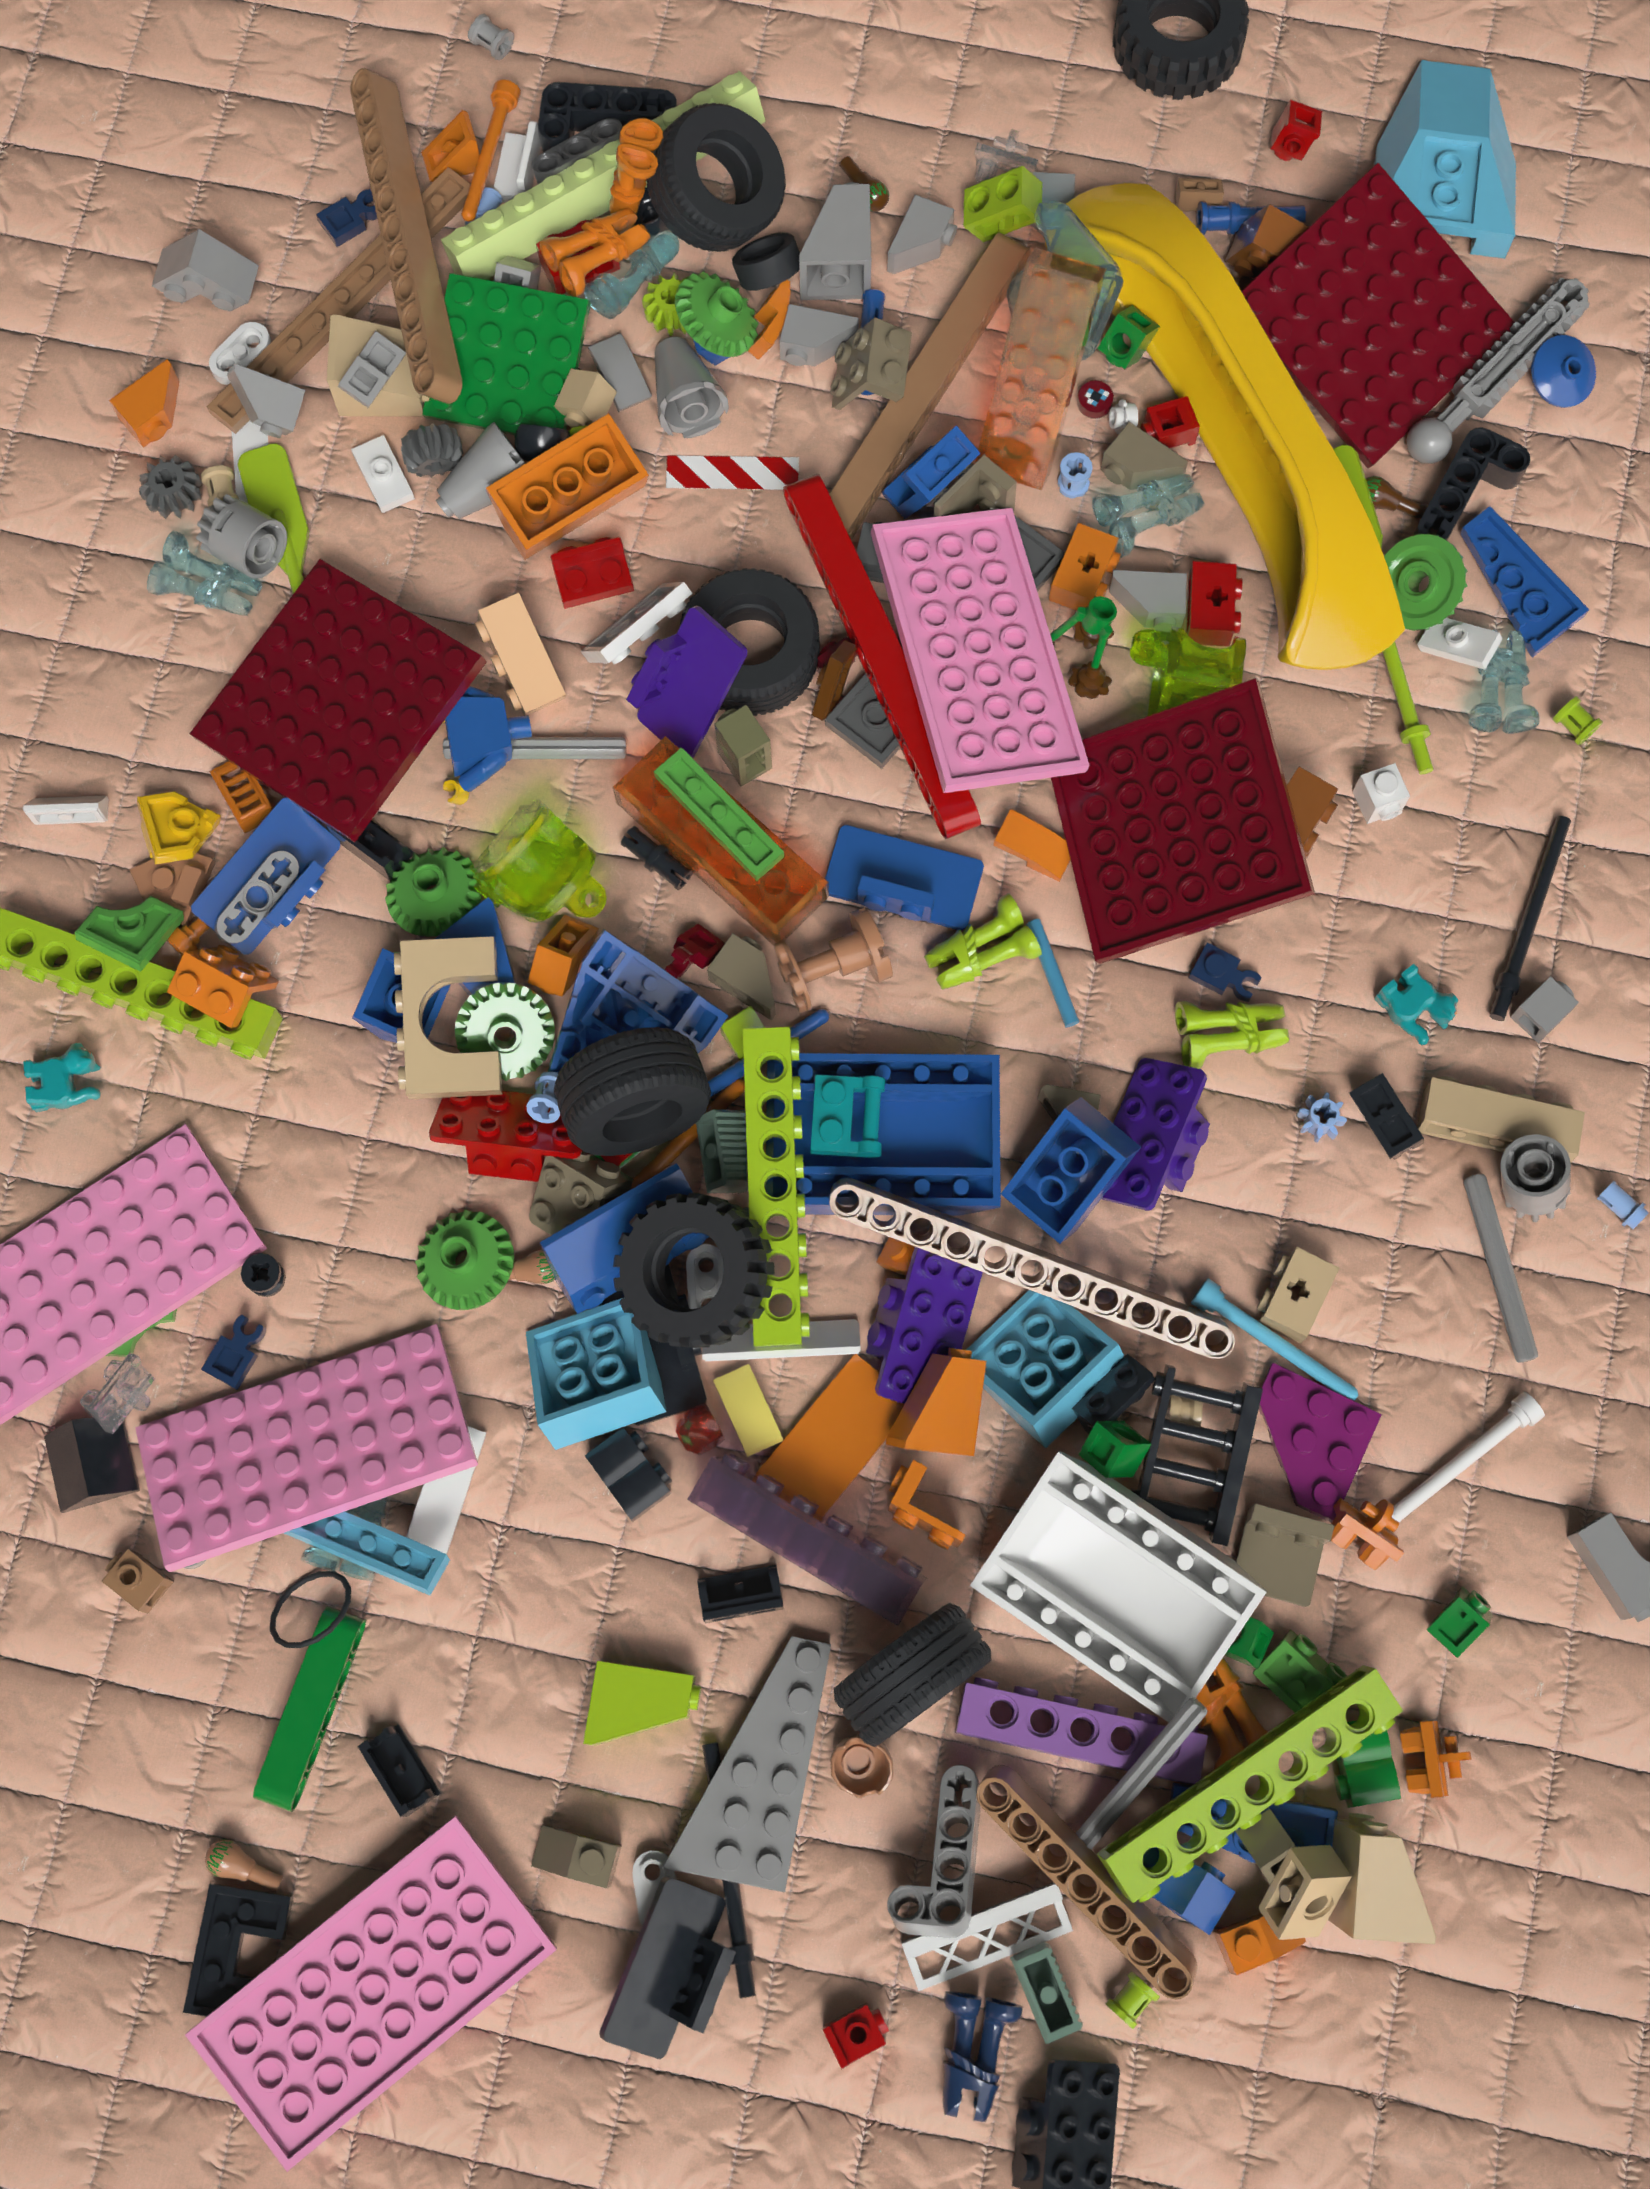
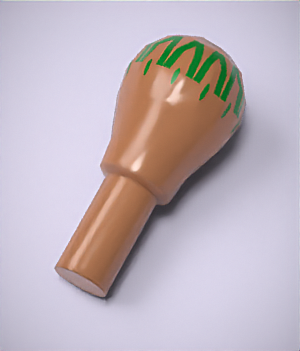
M543 1250L533 1252L523 1259L515 1260L509 1280L516 1279L517 1281L548 1284L555 1280Z
M219 1840L212 1844L206 1852V1868L216 1877L238 1879L241 1881L250 1880L274 1892L277 1891L283 1879V1876L257 1865L256 1860L248 1856L233 1841Z

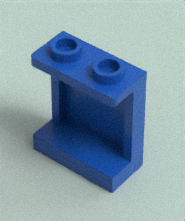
M956 425L935 445L928 447L882 491V494L898 513L906 519L929 503L981 453Z

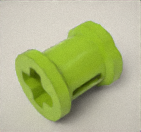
M1576 696L1552 720L1556 724L1561 722L1576 737L1574 742L1579 746L1595 733L1603 724V721L1600 718L1594 719L1580 705L1581 700Z
M1131 1971L1128 1974L1129 1981L1113 2000L1109 1999L1105 2004L1127 2025L1134 2029L1137 2025L1136 2019L1151 2001L1157 2002L1160 1996Z

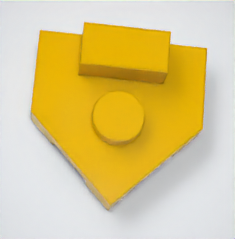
M175 791L137 797V806L142 819L141 829L149 856L153 858L155 864L192 859L220 824L221 815L208 808L206 810L188 802L187 797Z

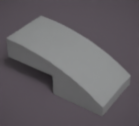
M375 331L337 387L369 408L404 358L406 352Z
M621 333L588 347L599 374L617 392L613 402L618 412L651 399L652 396Z

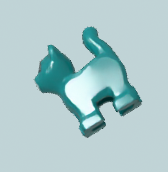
M1412 964L1402 972V977L1398 980L1405 990L1399 991L1397 989L1398 984L1393 979L1380 990L1375 997V1001L1387 1010L1394 1024L1415 1037L1420 1045H1426L1429 1042L1428 1033L1415 1022L1416 1019L1424 1011H1428L1430 1017L1441 1028L1446 1029L1448 1023L1457 1014L1456 1005L1458 999L1453 993L1436 991L1430 982L1420 976L1418 967Z
M82 1043L71 1044L66 1053L59 1057H50L41 1062L23 1061L25 1077L31 1078L32 1082L41 1081L39 1089L33 1086H25L26 1101L35 1112L47 1111L49 1108L68 1109L90 1099L97 1100L101 1096L100 1090L95 1087H85L76 1091L73 1080L74 1074L84 1075L101 1069L96 1064L93 1053L87 1050Z

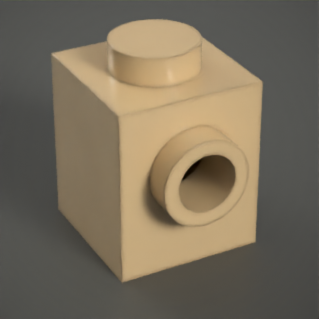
M571 369L554 407L562 415L566 416L564 421L569 426H588L608 413L617 392L598 372Z

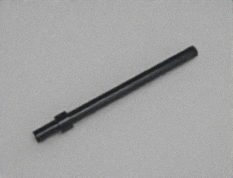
M1556 817L1505 971L1499 974L1495 990L1498 992L1490 1013V1017L1494 1020H1505L1512 996H1516L1522 981L1519 975L1571 824V819L1568 817Z
M718 1743L702 1745L708 1785L721 1764ZM722 1880L732 1947L728 1948L736 1951L731 1965H735L739 1998L756 1996L751 1961H755L753 1944H748L739 1883Z

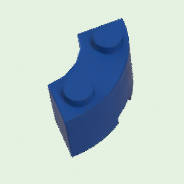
M1152 1847L1144 1853L1143 1865L1145 1868L1152 1867L1158 1862L1159 1850L1157 1847ZM1204 1861L1201 1867L1195 1864L1190 1871L1180 1877H1169L1159 1885L1160 1891L1152 1898L1210 1935L1234 1896L1235 1891L1222 1882L1225 1877L1224 1873Z

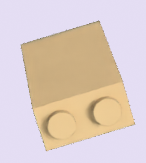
M330 315L327 382L339 416H422L424 402L429 401V397L418 394L415 391L407 354H405L369 408L337 387L375 331L406 352L401 329L340 315Z
M1350 1813L1349 1820L1334 1819L1332 1848L1352 1877L1328 1920L1353 1939L1435 1944L1436 1934L1402 1838L1389 1831L1387 1824L1374 1822V1817L1371 1815Z

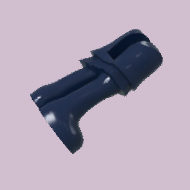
M946 1991L944 2004L949 2011L954 2013L955 2031L953 2049L944 2047L947 2055V2061H943L944 2115L957 2117L959 2105L962 2101L961 2092L963 2088L976 2091L973 2101V2121L986 2122L991 2112L996 2092L1000 2086L997 2082L1001 2075L996 2073V2064L1001 2036L1006 2024L1017 2022L1021 2018L1023 2006L1001 1999L985 1998L978 2058L974 2061L971 2058L972 2043L982 1998L970 1993Z

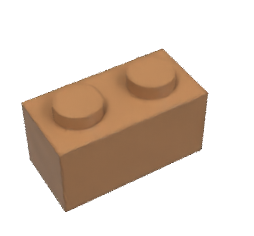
M1178 178L1175 202L1180 210L1197 211L1199 202H1206L1207 205H1222L1224 190L1221 179Z

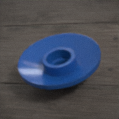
M1568 335L1554 336L1544 341L1536 350L1531 366L1532 380L1539 395L1549 404L1560 408L1573 407L1582 403L1594 388L1596 381L1595 361L1588 347L1579 339ZM1568 365L1571 366L1572 373L1569 371Z

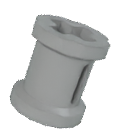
M481 14L471 24L468 31V39L472 44H480L489 50L491 56L496 60H501L509 53L513 45L514 34L508 29H500L491 23L487 15Z

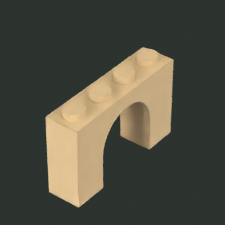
M494 937L400 941L401 952H394L395 975H401L402 990L395 991L396 1012L403 1013V1028H397L398 1051H404L405 1066L398 1067L399 1089H406V1095L409 1099L502 1095L501 1056L498 1051L450 1053L443 1051L429 1042L425 1036L422 1024L424 1008L431 996L439 989L454 983L498 981L497 952Z

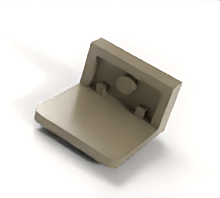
M873 318L863 328H859L845 343H841L835 354L837 371L830 390L831 395H833L832 407L841 410L865 390L894 402L903 398L912 332L878 318Z
M583 1150L580 1157L576 1159L545 1156L529 1219L532 1224L553 1235L602 1207L605 1200L620 1196L631 1190L634 1179L621 1172L617 1165L602 1161Z

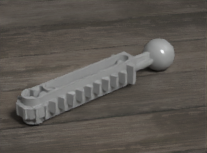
M1560 278L1554 285H1551L1527 312L1511 326V332L1506 331L1500 338L1501 342L1497 340L1491 347L1492 351L1487 350L1482 356L1483 360L1479 359L1472 366L1473 369H1469L1456 382L1452 389L1455 397L1449 403L1450 405L1437 418H1424L1412 425L1407 435V450L1412 458L1422 464H1433L1445 458L1451 450L1452 433L1464 420L1468 421L1472 415L1483 419L1501 400V397L1531 368L1532 360L1538 347L1547 339L1563 335L1583 315L1590 305L1587 295L1589 292L1588 288L1576 278L1565 280ZM1563 300L1568 302L1565 307L1560 303Z

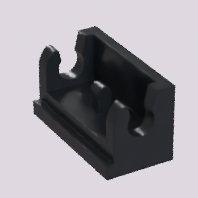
M372 820L355 843L326 825L330 833L340 841L343 847L389 881L392 879L393 872L401 869L402 862H407L413 856L414 852Z
M1383 1073L1349 1092L1390 1159L1393 1158L1395 1160L1401 1157V1154L1407 1150L1415 1149L1424 1143L1422 1134Z
M777 1565L699 1578L697 1581L705 1624L784 1609Z
M400 1724L386 1727L377 1737L368 1739L357 1746L400 1817H408L442 1794Z

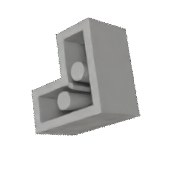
M198 229L162 249L152 286L163 292L164 296L172 301L184 303L201 294L211 300L217 308L230 312L249 303L259 265Z

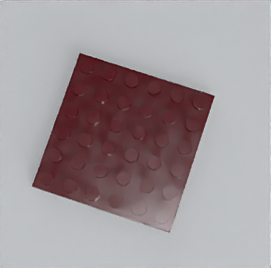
M1379 163L1374 165L1241 291L1297 388L1343 441L1357 451L1360 460L1368 469L1375 465L1409 432L1413 424L1420 421L1454 388L1456 382L1469 369H1473L1472 366L1479 359L1483 360L1482 356L1486 351H1492L1491 347L1497 340L1501 342L1500 338L1506 331L1511 332L1510 328L1515 323Z
M319 559L189 734L204 746L283 797L288 798L300 808L355 843L487 661L479 653L322 559Z
M1256 678L1083 739L1082 742L1090 765L1085 773L1051 777L1094 959L1099 964L1315 894L1261 686Z

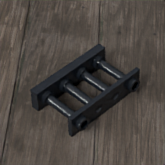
M1165 1364L1164 1373L1157 1371L1152 1389V1395L1158 1396L1148 1439L1151 1446L1144 1457L1137 1490L1131 1488L1130 1491L1172 1519L1204 1526V1530L1210 1532L1209 1539L1212 1543L1228 1546L1263 1388L1259 1385L1243 1382L1242 1391L1235 1390L1234 1393L1183 1382L1174 1379L1176 1368ZM1170 1395L1229 1408L1230 1413L1236 1414L1233 1430L1226 1429L1225 1432L1166 1419ZM1161 1434L1222 1448L1221 1451L1227 1453L1224 1469L1217 1468V1471L1157 1458ZM1152 1473L1213 1487L1214 1492H1219L1215 1508L1208 1507V1510L1148 1497Z

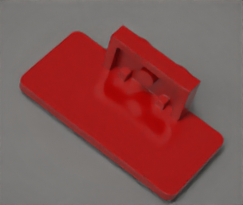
M502 1090V1095L444 1097L439 1104L429 1129V1137L433 1142L465 1146L468 1173L475 1175L538 1182L545 1156L576 1159L582 1153V1150L570 1141L561 1114L558 1120L553 1123L538 1122L528 1114L526 1105L530 1097L535 1094Z

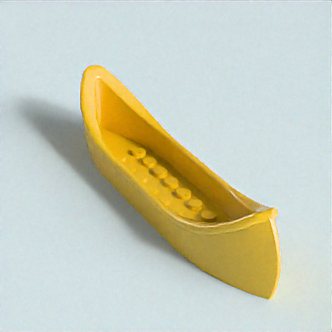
M1121 183L1095 187L1063 205L1052 217L1045 229V245L1048 252L1115 317L1118 313L1133 305L1160 326L1146 351L1170 383L1177 397L1188 396L1200 425L1198 434L1246 516L1260 547L1275 596L1278 615L1279 640L1277 658L1279 661L1306 669H1340L1365 663L1389 648L1405 631V626L1391 575L1369 517L1346 470L1237 283L1205 236L1175 204L1148 184Z

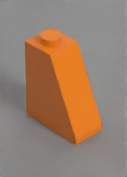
M949 1348L948 1355L932 1354L888 1433L886 1445L903 1449L974 1456L986 1361L971 1359L972 1351Z

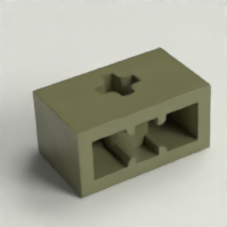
M747 705L738 710L734 708L723 713L718 718V722L714 723L717 752L740 787L772 769L770 739Z

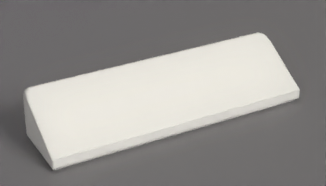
M855 1319L810 1321V1337H802V1345L754 1347L753 1324H750V1329L742 1335H733L730 1342L702 1348V1359L705 1361L859 1354L861 1352L859 1323Z
M468 1426L478 1461L487 1433ZM476 1466L423 1484L406 1535L407 1538L445 1554L448 1553Z

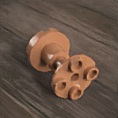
M865 907L849 913L853 932L829 941V950L796 963L785 940L773 944L779 959L777 962L779 971L784 982H790L794 991L791 993L799 1013L812 1010L811 1000L805 984L838 970L844 977L868 967L872 977L878 983L893 977L889 956L883 957L882 947L885 946L871 914L868 910H865Z

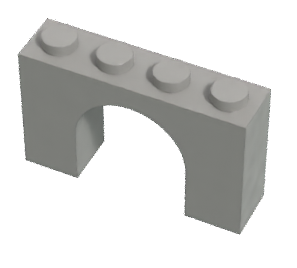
M1612 1513L1600 1516L1567 1536L1621 1621L1634 1617L1637 1622H1640L1650 1617V1562L1641 1557L1635 1550Z

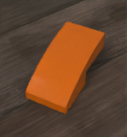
M788 280L778 284L754 316L755 319L764 325V328L748 352L758 360L773 346L784 325L790 302V281Z
M1012 809L1009 810L994 840L993 846L1027 861L1026 867L1060 882L1071 861L1066 840L1034 820Z

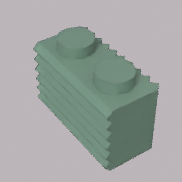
M713 1109L703 1114L696 1123L707 1193L739 1194L748 1191L746 1110Z
M1043 1942L1010 1958L1045 2044H1048L1081 2030L1083 2022L1079 2017L1076 2005L1069 1993L1070 1990L1059 1969L1060 1966L1052 1952L1053 1949L1050 1944Z

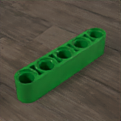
M327 1606L320 1616L312 1638L328 1628L339 1615L340 1610ZM346 1613L333 1632L319 1642L309 1645L253 1792L254 1799L293 1812L297 1807L361 1642L366 1619Z

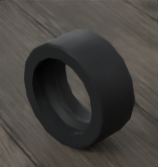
M790 233L770 234L752 241L737 251L732 258V265L742 288L748 291L767 289L791 278L800 270V251L794 236Z

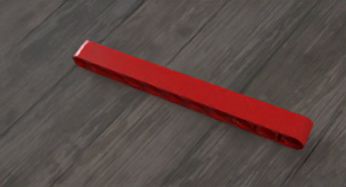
M815 474L784 486L783 493L790 513L848 637L856 645V654L944 839H948L980 826V815L969 790L943 793L904 651L819 474Z

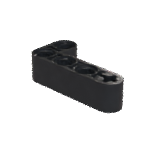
M565 82L551 83L543 89L541 96L538 131L542 152L574 136V131L581 132L604 119H617L621 122L622 127L638 118L652 121L666 110L675 108L677 106L676 97L673 93L664 89Z
M1481 427L1471 430L1466 435L1419 521L1414 535L1429 534L1431 528L1438 530L1435 536L1448 541L1480 480L1504 490L1517 487L1530 464L1531 459L1528 450L1522 445L1489 429ZM1472 448L1479 449L1482 453H1476ZM1504 464L1512 465L1515 469H1510ZM1456 477H1462L1467 482H1461ZM1440 505L1448 506L1452 511H1446Z

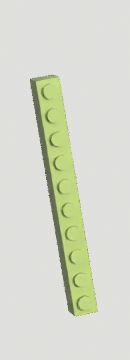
M740 71L726 76L721 82L705 91L696 93L691 99L675 108L666 110L662 115L652 120L664 131L678 117L691 108L706 103H720L744 111L760 124L766 122L757 87ZM619 139L606 144L602 149L588 157L577 160L572 166L556 175L547 177L542 183L526 192L517 194L510 201L485 212L483 216L463 227L455 229L451 234L442 238V244L454 273L488 280L495 276L497 262L505 257L510 256L523 260L537 252L536 243L551 234L562 233L575 227L581 221L592 220L609 211V202L612 196L610 189L615 180L614 171L618 167L616 151L620 145ZM697 152L696 161L708 154Z

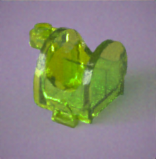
M1171 626L1169 632L1152 629L1136 632L1131 640L1130 656L1132 660L1139 665L1155 668L1147 716L1242 683L1246 655V638L1235 636L1231 646L1218 649L1202 646L1195 642L1182 627Z
M534 800L530 805H520L517 812L474 864L469 867L473 872L474 879L477 881L473 887L485 898L489 897L496 908H499L502 904L529 922L539 923L545 921L564 906L577 917L591 918L598 915L604 909L607 900L604 887L589 874L595 863L596 852L582 838L563 824L562 820L556 817L541 800ZM588 893L592 898L589 906L585 902V897Z

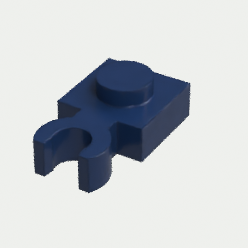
M370 189L360 192L356 201L352 204L344 197L316 214L318 222L336 247L366 231L365 220L378 219L375 205L371 207L366 206L374 201Z
M1207 942L1188 979L1220 995H1223L1226 987L1233 989L1234 995L1239 1000L1249 1002L1253 994L1246 991L1242 983L1249 981L1258 986L1262 977L1252 970H1245L1243 972L1238 970L1237 967L1241 959Z
M240 1315L234 1322L233 1332L235 1335L232 1340L221 1335L201 1368L205 1373L236 1390L239 1389L258 1357L255 1353L249 1351L250 1347L259 1343L266 1334V1328L259 1324L253 1334L245 1335L244 1327L249 1319L244 1315Z

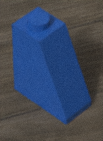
M489 897L435 938L494 937L497 952L498 981L459 983L469 996L478 989L499 982L516 983L494 903Z

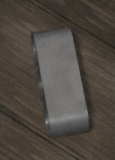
M612 118L604 119L538 155L532 162V169L537 184L542 183L547 177L556 175L572 166L577 160L597 152L606 144L618 140L620 131L623 128L621 122Z

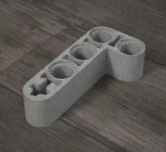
M963 1765L953 1766L947 1769L942 1776L931 1887L904 1885L894 1889L889 1895L887 1901L889 1914L895 1927L902 1933L954 1938L964 1934L969 1928L981 1809L976 1795L979 1786L978 1779L974 1771L969 1767ZM961 1784H966L968 1787L964 1788L962 1793L964 1807L958 1806L955 1791H959ZM956 1823L968 1826L966 1833L960 1837H951L947 1834L948 1829ZM952 1864H959L964 1867L963 1873L956 1879H949L943 1876L944 1870ZM907 1902L919 1905L915 1915L909 1918L898 1915L900 1907ZM953 1905L961 1909L958 1917L952 1921H944L939 1918L940 1912L947 1906Z

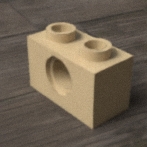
M1331 1845L1291 1847L1258 1909L1278 1940L1319 1937L1352 1876Z

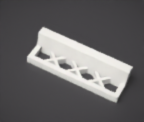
M1053 1882L971 1914L969 1928L959 1937L945 1938L917 1935L902 1941L901 1944L918 1991L1072 1932L1073 1929L1062 1903L1063 1897L1059 1887ZM1054 1904L1061 1926L1043 1931L1030 1925L1036 1910ZM1029 1913L1025 1922L1017 1918ZM1011 1920L1023 1926L1015 1944L1004 1946L992 1940L999 1924ZM990 1928L987 1937L979 1934V1932ZM1028 1929L1038 1933V1935L1024 1940ZM972 1935L985 1941L979 1957L968 1962L953 1955L958 1941ZM952 1943L949 1952L940 1948ZM989 1944L1000 1948V1950L985 1955ZM930 1951L946 1956L940 1973L926 1979L922 1978L915 1957ZM951 1959L961 1963V1965L947 1970Z

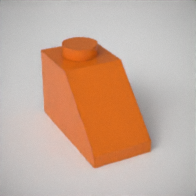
M167 359L109 400L118 419L143 448L149 443L161 439L173 425L180 382L172 364Z
M564 915L537 944L528 983L539 987L544 993L563 997L575 983L581 960L593 945L599 928Z
M1262 1913L1213 1932L1229 1973L1236 1976L1274 1961L1306 1943L1305 1938L1278 1940Z

